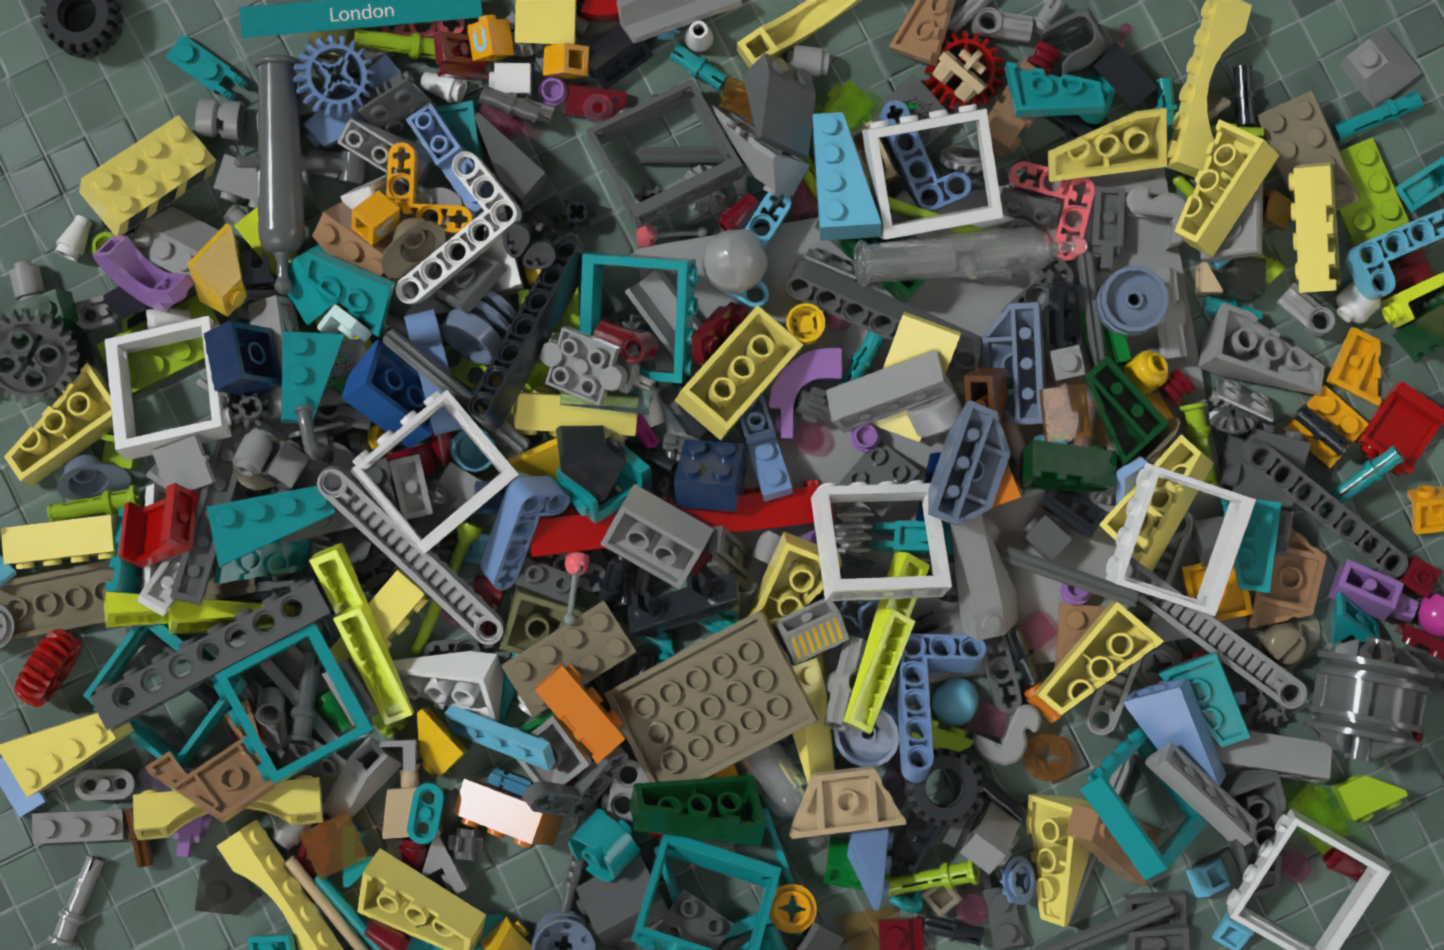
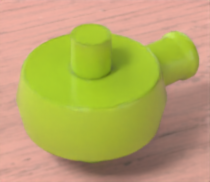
M538 359L526 381L527 385L540 387L545 384L549 367L542 360Z

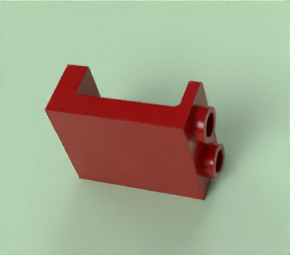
M1403 381L1394 383L1369 420V425L1358 436L1355 443L1361 446L1360 451L1373 460L1394 445L1405 461L1399 463L1389 472L1399 477L1401 474L1403 476L1411 475L1415 470L1413 468L1414 464L1439 427L1444 425V409Z
M173 483L167 486L166 499L145 507H140L132 502L124 504L119 558L143 568L192 550L198 493Z

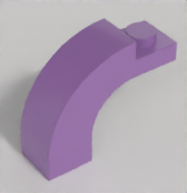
M112 236L92 255L101 268L122 289L140 302L156 310L166 312L174 303L182 301L188 295L189 288L194 284V281L188 274L168 273L157 268L140 253L128 236Z
M824 348L807 352L791 361L779 374L771 391L768 410H780V415H775L774 430L775 433H780V440L793 439V404L802 388L817 381H841L842 348Z

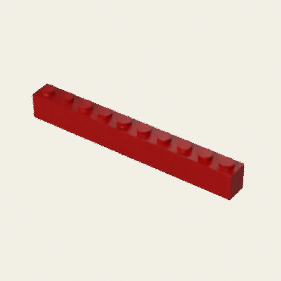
M821 479L804 481V487L793 488V494L765 502L760 487L743 489L744 495H740L737 512L680 508L676 506V503H672V498L661 499L711 528L724 526L731 533L814 523L811 497L822 483ZM577 509L564 510V516L561 517L540 516L530 542L532 557L606 548L601 545V542L619 510L596 524L586 515L582 516Z

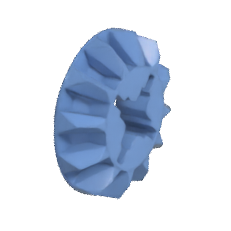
M1012 856L1005 864V867L1000 869L1002 880L999 882L1003 884L1002 894L1007 896L1008 903L1024 905L1033 897L1036 886L1035 873L1031 863L1025 857Z

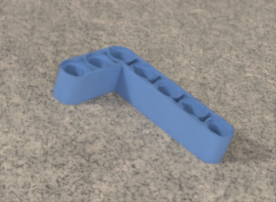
M910 634L904 650H911L916 655H909L903 651L895 671L901 771L906 780L913 783L924 781L933 764L934 754L928 672L971 673L978 670L986 653V645L983 640L977 641L968 635ZM935 651H942L946 656L938 655ZM965 652H972L975 656H969ZM906 677H912L916 679L918 682H910L907 680ZM908 705H915L920 710H912L908 707ZM912 732L917 733V734H919L922 738H920V739L914 738V737H912L909 733H912ZM911 761H919L924 767H916Z

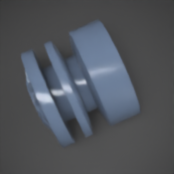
M489 290L468 315L458 309L451 310L440 325L439 331L445 342L457 353L475 363L488 365L507 333V326L513 322L517 312L503 297Z
M556 909L549 912L535 926L532 934V950H595V940L587 927V924L590 922L581 913L573 910L562 912V910ZM562 936L568 938L569 943H566L565 948L559 947L558 941H561Z

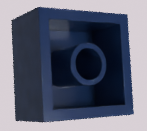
M228 321L203 333L215 391L237 395L243 393L245 396H253L257 392L259 397L281 387V371L272 328Z
M685 439L674 479L676 506L680 508L737 512L746 473L744 443Z

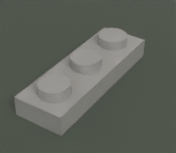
M125 809L32 813L33 844L126 839Z

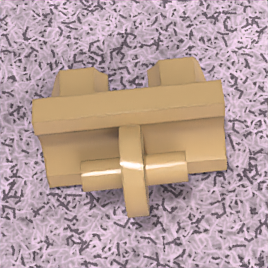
M963 49L958 56L966 62L965 65L948 50L944 51L938 58L940 63L933 72V76L944 85L954 74L959 76L963 82L954 91V94L964 103L972 99L977 93H982L989 86L970 70L973 68L980 75L985 71L986 67L978 61L983 55L980 50L971 55Z

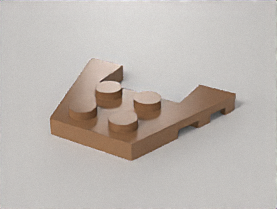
M246 699L241 705L259 736L250 704ZM228 712L224 714V718L240 740L191 773H185L170 751L146 766L147 772L222 823H225L275 789L271 780L264 781L257 768L262 763L257 753L250 755L242 740L247 737V734L242 725L238 728L235 727Z

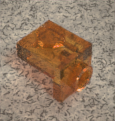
M728 76L718 107L746 115L745 123L751 124L752 113L744 81Z

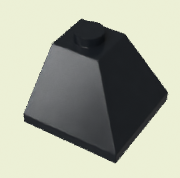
M604 425L558 427L556 434L561 472L602 502L607 498L626 463L625 442L618 433L611 432Z

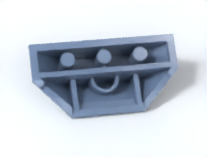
M1040 302L1008 304L1001 315L982 336L983 365L989 368H1006L1007 400L1003 414L1014 425L1045 424L1048 402L1046 332Z
M971 400L967 401L947 435L929 486L928 515L957 526L992 509L1011 454L1004 431L999 422L1000 419L997 411Z

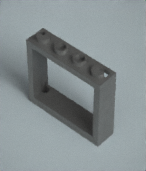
M693 79L680 85L676 83L668 91L660 95H651L643 103L632 108L626 107L620 110L616 116L607 120H599L597 125L586 130L588 144L636 230L743 178V165ZM690 103L723 162L635 205L602 145Z

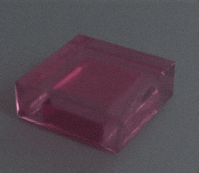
M1037 610L1019 625L1028 646L1034 652L1038 651L1058 634L1040 610Z
M979 701L970 730L1001 738L1007 713L999 711L995 705Z

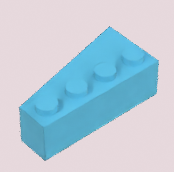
M843 112L813 114L820 241L881 237V221Z

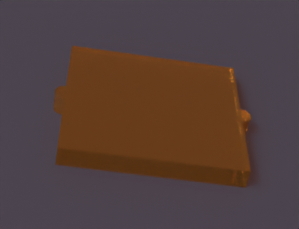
M1061 383L1058 387L1039 390L1045 441L1064 440L1065 442H1071L1074 438L1091 436L1085 383L1068 386Z
M349 811L299 834L308 853L306 858L311 860L319 880L369 857L360 838L362 833L357 831Z
M894 905L879 907L878 911L868 909L843 914L842 918L846 933L844 942L848 943L849 950H879L877 919L896 918Z

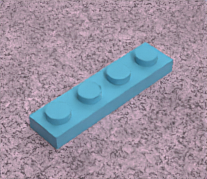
M450 705L444 713L452 734L547 771L556 763L550 742L542 737H534L516 727L505 726L492 718H484L474 714L469 709H461Z

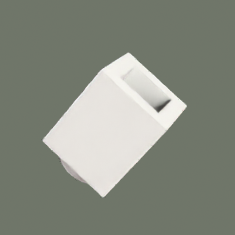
M494 63V72H489V87L507 94L511 92L516 93L518 98L520 96L524 98L530 96L529 99H532L531 64Z

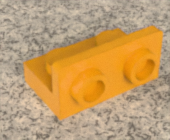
M1422 485L1417 487V489L1408 490L1407 497L1412 502V531L1414 534L1444 532V486Z

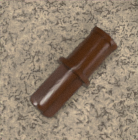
M133 808L126 809L124 813L130 835L127 838L132 840L137 866L140 868L151 866L154 861L149 839H137L134 832Z

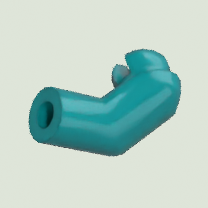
M642 637L641 639L655 646L657 664L676 655L672 639Z

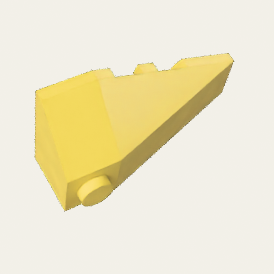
M1167 109L1135 111L1048 151L1049 181L1167 167Z
M824 651L796 665L790 662L819 717V720L792 733L807 783H809L813 773L835 770L834 729L824 725L830 699L826 686L830 670Z
M1029 794L1026 828L1027 834L1032 835L1034 851L1030 852L1031 861L1036 862L1038 879L1035 887L1040 919L1067 927L1090 852L1070 837L1066 830L1074 803L1093 807L1089 801L1076 797Z

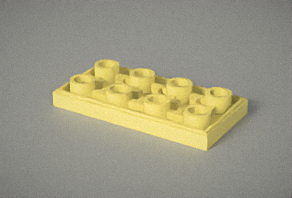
M516 0L515 43L558 44L565 42L575 44L576 0Z
M904 312L883 369L936 350L940 356L943 373L946 375L961 332ZM908 410L869 423L920 442L922 438L917 436L907 415Z

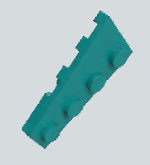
M317 486L207 506L206 508L219 568L335 514L334 505L320 493Z

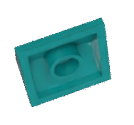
M320 245L314 247V249L326 253ZM305 252L288 264L292 289L287 294L309 326L326 315L334 304L339 306L341 303L336 299L329 300L302 279L307 252Z

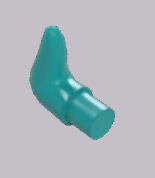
M924 890L915 891L913 898L904 897L899 894L893 895L890 904L909 913L919 912L924 907L925 900L920 895Z

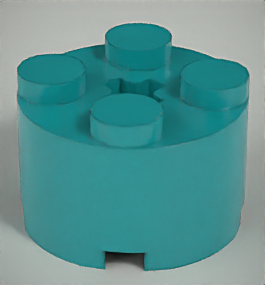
M597 809L568 840L569 849L579 862L583 858L589 864L586 870L604 882L614 880L640 853V848L630 836L632 833L631 827L623 820L616 822L601 809Z

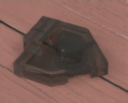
M219 852L200 867L195 911L239 915L259 899L262 893L252 881L233 872L221 852Z

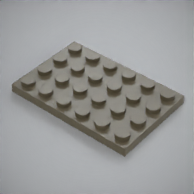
M763 610L744 618L604 693L611 709L624 722L621 725L623 732L649 782L707 778L819 720Z

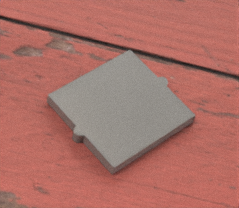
M198 434L152 451L159 469L158 476L162 477L166 489L168 485L177 483L189 490H194L216 482L208 462L209 456L205 454Z

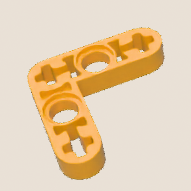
M404 142L396 143L390 148L388 153L386 197L392 198L404 214L415 215L414 208H418L415 218H422L427 210L432 209L438 214L437 223L443 228L445 222L443 210H448L446 216L456 217L459 215V211H462V215L468 218L467 223H462L461 228H458L457 223L446 222L447 228H443L445 233H458L475 219L472 211L464 206L416 204L417 151L413 146ZM402 148H405V152L410 154V159L404 161V169L410 170V175L405 173L394 174L395 168L401 170V161L396 159V154L401 153ZM400 178H405L408 180L410 188L405 195L400 196L394 191V183Z

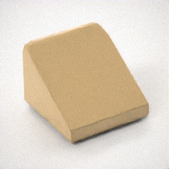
M1201 262L1195 267L1196 296H1207V294L1219 296L1222 294L1223 290L1208 263Z

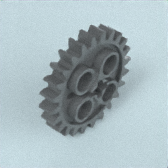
M25 308L21 316H19L15 309H12L10 319L5 314H0V359L7 357L14 361L13 364H5L0 360V388L5 389L4 398L14 393L16 402H19L22 396L27 397L29 404L32 403L33 396H38L39 400L44 402L46 393L55 398L57 388L65 391L66 381H73L74 374L72 372H77L78 363L75 361L79 359V352L73 351L77 348V340H69L72 335L71 330L62 332L63 321H59L56 324L52 323L53 314L48 315L44 319L41 318V309H38L35 316H32L28 308ZM15 334H25L29 339L19 340L15 337ZM37 335H41L42 338L35 346L34 354L29 356L19 377H16L14 374L20 368L23 357L28 355ZM50 347L57 353L47 354L42 349ZM35 371L40 373L42 377L33 378L28 373Z

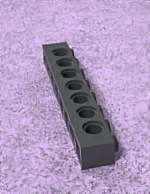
M306 579L301 580L289 587L291 592L282 597L279 594L272 595L262 601L263 607L255 611L248 608L234 616L236 621L226 626L222 622L207 630L208 635L197 641L196 637L184 641L179 645V651L171 655L168 652L161 653L151 659L152 665L142 670L138 666L123 674L124 679L114 685L112 681H109L95 688L96 694L92 695L90 699L106 730L111 732L207 682L214 678L215 674L313 622L317 624L332 616L315 582L312 580L308 583ZM291 602H299L302 605L301 614L294 618L288 617L285 612L287 605ZM265 616L274 618L275 622L273 629L268 632H262L258 628L259 620ZM239 630L244 631L247 635L246 642L239 647L233 646L230 641L232 634ZM209 645H215L219 649V655L213 661H205L203 658V651ZM180 660H189L191 664L190 672L187 675L178 676L175 672L176 664ZM154 674H160L163 679L162 686L156 691L149 690L147 686L149 677ZM125 689H132L135 694L134 701L129 705H122L119 700L120 693Z

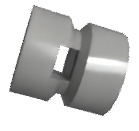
M201 97L197 103L195 115L197 136L215 138L220 134L223 139L241 140L245 124L244 103L241 101L225 100L223 104H220L218 99Z

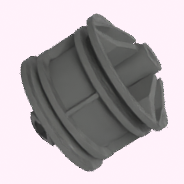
M1366 637V642L1352 640L1336 645L1327 651H1317V657L1324 659L1328 666H1318L1317 678L1310 711L1319 714L1312 721L1305 720L1304 726H1308L1322 741L1334 750L1345 752L1344 757L1372 762L1373 758L1385 760L1403 755L1415 748L1422 749L1423 743L1415 741L1411 733L1422 732V722L1429 687L1420 684L1426 679H1435L1434 672L1428 671L1417 658L1405 649L1394 647L1393 641Z

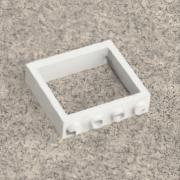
M976 104L958 107L959 113L948 114L947 109L929 112L930 118L918 120L917 114L899 117L900 123L888 125V120L872 122L870 123V129L862 130L873 201L881 221V237L879 238L886 240L1003 218L987 109H977ZM975 120L988 206L892 223L878 138Z
M210 316L105 339L115 450L126 460L153 455L152 451L196 434H198L201 444L232 437L230 425H232L231 420L234 419L227 398L231 397V393L214 390L208 355L206 353L203 333L220 326ZM203 337L212 420L136 437L128 353Z
M448 390L442 394L438 391L433 393L423 402L427 407L418 414L414 410L411 411L400 421L403 427L394 434L391 430H388L376 440L379 446L374 451L369 453L366 449L352 461L355 466L351 469V472L422 555L519 475ZM444 406L500 474L422 539L368 476L365 470Z
M1145 463L1144 468L1139 471L1136 478L1137 489L1134 498L1132 497L1126 507L1127 518L1124 527H1121L1117 533L1115 553L1107 562L1106 579L1115 584L1216 616L1256 499ZM1159 477L1230 500L1196 599L1125 576Z
M922 480L911 481L907 484L885 481L878 485L855 482L849 486L825 483L817 488L811 497L825 602L943 597L952 587L942 521L928 515V489L931 483H925ZM922 500L933 576L841 579L830 503Z
M1291 808L1287 815L1283 814L1278 819L1275 825L1276 832L1271 840L1267 839L1262 844L1259 850L1260 857L1254 865L1250 864L1245 870L1242 878L1244 881L1239 889H1234L1230 893L1226 902L1229 916L1286 950H1339L1391 873L1390 869L1382 859ZM1297 826L1368 866L1315 947L1245 907Z

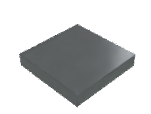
M466 251L459 257L457 261L464 258ZM481 254L433 293V295L468 315L507 269L502 263Z

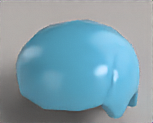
M480 428L495 446L494 438L486 430ZM463 429L452 439L451 456L461 469L475 473L487 470L492 465L491 461Z
M949 678L943 685L936 688L935 694L932 696L931 707L935 716L944 724L960 726L971 720L978 708L979 693L972 683L962 678Z

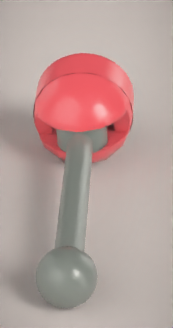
M647 224L636 230L638 248L652 246L661 237L708 236V229L702 226L697 230L658 232L654 226Z
M569 552L565 557L566 571L572 575L568 611L563 618L564 623L567 625L575 623L576 618L573 612L578 577L586 573L589 567L590 557L580 552Z

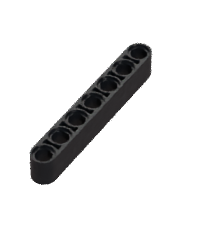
M566 237L556 243V258L548 268L541 269L469 400L468 411L487 430H495L505 422L540 357L543 345L549 341L581 282L582 254L585 252L573 238Z

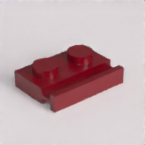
M444 31L433 34L436 63L440 64V71L437 72L438 77L479 82L489 79V75L485 71L488 61H473L469 35Z
M921 916L877 919L879 950H924Z

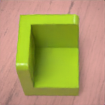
M101 434V440L105 441L102 463L138 471L140 458L126 460L115 450L114 435Z

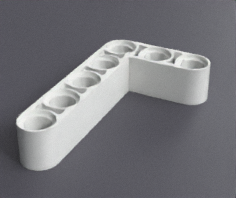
M461 152L457 154L453 159L452 169L484 212L400 279L396 286V294L404 303L414 305L425 301L500 240L504 231L510 225L521 220L522 215L519 206L485 163L473 153ZM466 159H473L475 162L473 172L466 175L463 174L461 170L462 163ZM486 182H491L494 186V192L489 198H483L480 194V188ZM504 206H510L513 210V216L508 222H502L499 218V212ZM481 225H486L489 229V236L484 241H478L475 234L476 229ZM462 244L466 249V254L463 259L456 261L452 256V250L456 245ZM438 263L442 267V274L438 279L433 280L429 275V268L431 265ZM411 282H415L419 288L418 295L413 299L408 298L405 291L406 286Z

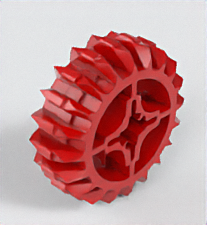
M967 31L962 32L960 40L955 32L951 33V43L944 38L939 57L947 50L951 53L957 50L961 52L963 49L969 53L970 51L975 53L977 50H980L983 53L981 58L986 64V69L981 75L973 68L970 70L979 78L988 77L986 84L989 86L982 93H977L972 99L964 103L954 94V90L933 76L937 65H931L924 69V74L933 76L926 80V86L936 85L931 93L934 96L939 93L942 94L939 100L941 105L947 99L950 100V110H954L956 103L961 104L960 106H965L967 103H970V105L976 104L978 109V100L986 106L989 103L988 96L995 98L998 94L994 87H1001L1003 81L997 77L1003 76L1005 69L996 67L1002 64L1003 58H993L998 48L995 46L988 50L986 47L990 42L989 38L984 39L981 44L978 42L979 33H975L972 40L968 39ZM959 57V60H960L962 63L964 62V65H965L966 62H965L962 58ZM956 74L951 77L958 87L963 82Z
M61 628L48 633L41 640L40 644L35 647L33 653L29 655L27 662L23 665V669L18 674L19 677L15 681L14 687L15 695L21 698V701L31 704L35 708L47 703L57 690L61 688V685L76 664L81 651V641L75 638V635L66 632Z

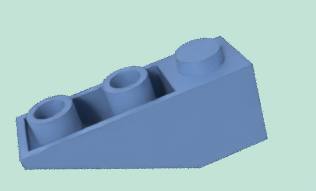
M889 827L849 832L848 859L873 909L877 911L879 910L881 899L887 900L889 881L884 880L885 874L889 875L892 856L886 855L887 849L891 850L894 836V832L889 831Z

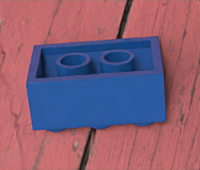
M380 340L373 343L348 375L342 394L344 401L384 431L391 430L393 434L403 427L400 421L411 411L414 410L418 414L427 407L423 403L425 396L418 371ZM430 417L400 441V443L410 448L432 436L433 428Z

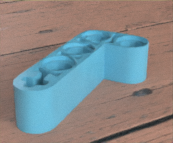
M767 193L745 229L754 232L753 227L759 222L766 223L769 226L770 232L767 235L758 236L764 251L790 211L791 198L788 195L780 194L779 197ZM781 198L784 208L778 207L772 219L769 216L773 204L771 200L777 201ZM762 281L752 287L760 289L764 295L763 299L757 303L748 300L746 294L750 289L739 294L720 290L741 305H746L747 309L754 310L757 305L763 308L769 296L768 288Z
M1444 209L1367 240L1348 251L1346 254V264L1358 291L1363 297L1369 300H1377L1393 291L1396 281L1389 266V261L1444 238ZM1441 222L1443 227L1434 230L1432 225ZM1412 230L1417 232L1419 241L1413 237ZM1387 240L1393 245V252L1388 249ZM1361 251L1367 255L1368 263L1364 262L1361 258ZM1373 279L1379 282L1380 291L1374 287Z

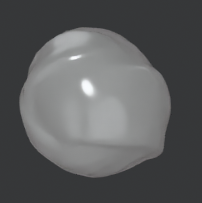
M747 229L727 230L717 234L708 243L703 258V270L707 280L719 290L736 294L742 293L758 284L765 274L768 265L767 256L760 239L754 232Z

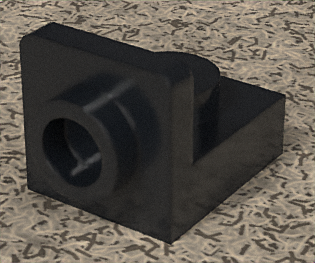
M846 550L841 560V579L868 578L874 562Z

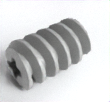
M837 504L845 509V512L836 514V518L844 521V523L834 527L835 530L842 533V536L835 537L836 543L841 545V548H837L841 560L846 550L859 556L870 552L871 548L862 543L872 539V536L865 533L864 530L873 528V524L866 521L865 518L874 516L875 512L866 507Z

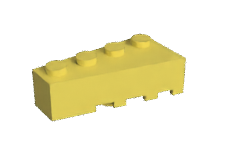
M1220 119L1215 128L1218 131L1213 143H1209L1205 153L1208 157L1203 170H1199L1195 178L1197 185L1194 193L1188 196L1174 231L1191 247L1211 257L1214 256L1279 157V154L1264 139Z
M86 363L80 370V375L65 387L66 390L62 391L63 394L52 406L47 407L42 413V418L33 428L30 427L4 456L21 482L33 487L61 467L63 463L68 462L99 440L101 434H107L113 430L109 385L100 372L89 363Z
M1180 435L1154 463L1155 466L1203 482L1214 464L1210 458L1183 435ZM1161 477L1158 478L1132 553L1134 559L1153 572L1199 490ZM1137 485L1130 490L1099 524L1114 540H1116L1119 529L1124 527L1127 518L1126 507L1132 497L1134 498Z
M104 515L1 528L4 564H16V569L35 568L34 562H43V566L62 565V559H71V563L88 562L91 556H98V560L116 557L118 548L114 541L118 515Z
M401 568L392 575L369 603L387 649L392 645L389 641L396 634L400 635L411 623L409 619L415 612L418 614L430 601L428 599L429 595ZM341 636L330 651L337 664L351 658L356 666Z
M95 712L0 744V754L28 798L48 789L132 733L134 729L130 723H127L111 732L107 731L98 713Z

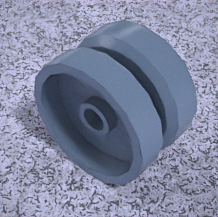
M1126 266L1115 271L1100 286L1096 297V312L1101 323L1112 333L1123 337L1138 336L1149 331L1164 317L1168 307V290L1163 279L1153 270L1143 266ZM1132 296V301L1137 303V305H1131L1128 302V297Z
M886 694L871 734L865 733L851 725L849 731L841 732L834 729L835 744L841 755L852 764L861 767H878L888 762L900 746L897 701Z

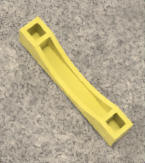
M806 0L796 8L762 25L737 42V51L749 69L764 53L775 58L780 57L792 49L794 45H798L862 0Z
M1206 0L1201 9V17H1203L1201 26L1197 30L1193 41L1195 44L1194 53L1186 67L1188 72L1186 84L1183 85L1179 94V100H1181L1179 111L1175 114L1172 121L1174 131L1171 140L1167 144V168L1196 178L1199 170H1203L1208 157L1205 154L1210 142H1214L1207 114L1209 82L1214 67L1222 53L1235 39L1245 33L1252 7L1251 4L1241 0Z
M303 775L295 780H285L245 809L267 812L283 819L292 826L323 823L322 793L319 777L314 778L309 775ZM146 790L141 794L133 795L134 832L138 840L169 838L182 826L208 814L174 790L169 792Z
M257 819L217 845V848L233 872L246 877L258 885L280 908L292 929L298 950H343L299 881L284 864L283 857Z

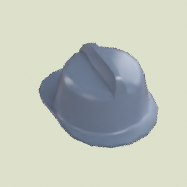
M80 455L63 463V475L58 481L57 488L59 494L64 498L72 500L91 498L102 495L105 490L109 489L113 492L128 489L131 484V476L129 472L120 466L104 464L93 455Z

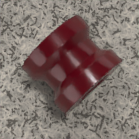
M1037 41L1034 46L1035 52L1033 56H1029L1026 61L1039 69H1044L1046 74L1052 75L1054 64L1059 62L1063 55L1055 47L1045 42Z
M1176 368L1170 373V378L1158 387L1160 392L1177 407L1183 403V397L1187 394H1192L1196 390L1193 383Z

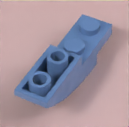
M428 102L408 117L406 121L435 164L443 171L465 206L472 211L476 218L484 210L452 169L454 157L461 152L468 151L433 104ZM466 159L461 165V170L465 175L472 173L475 168L473 159ZM488 182L484 183L480 188V194L483 198L491 197L494 192Z
M762 393L739 419V423L765 502L793 494V489Z

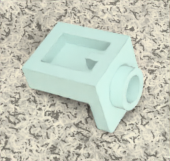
M336 304L333 305L317 326V329L322 333H343L351 340L356 335L364 342L372 334L371 331Z

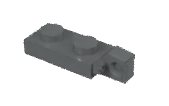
M1095 186L1091 247H1093V254L1099 255L1098 271H1110L1113 269V256H1119L1120 249L1123 247L1125 188Z

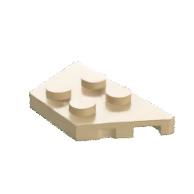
M873 766L813 773L790 827L789 836L795 839L906 825V820L899 812L892 796L883 785L880 776Z

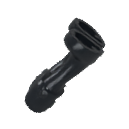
M535 206L530 211L524 212L521 222H514L504 231L502 236L503 246L507 254L512 258L519 257L528 246L531 237L534 239V243L523 258V265L529 269L540 270L548 268L556 258L557 250L552 241L558 237L559 221L556 216L549 219L543 215V208L541 206Z

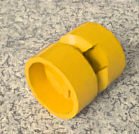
M802 303L796 305L787 316L785 329L803 344V347L814 345L821 338L825 329L824 314L813 304Z

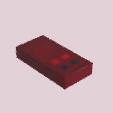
M568 85L565 116L607 120L616 116L620 110L626 108L627 92Z

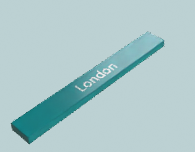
M313 0L238 7L242 38L479 18L482 16L481 0Z

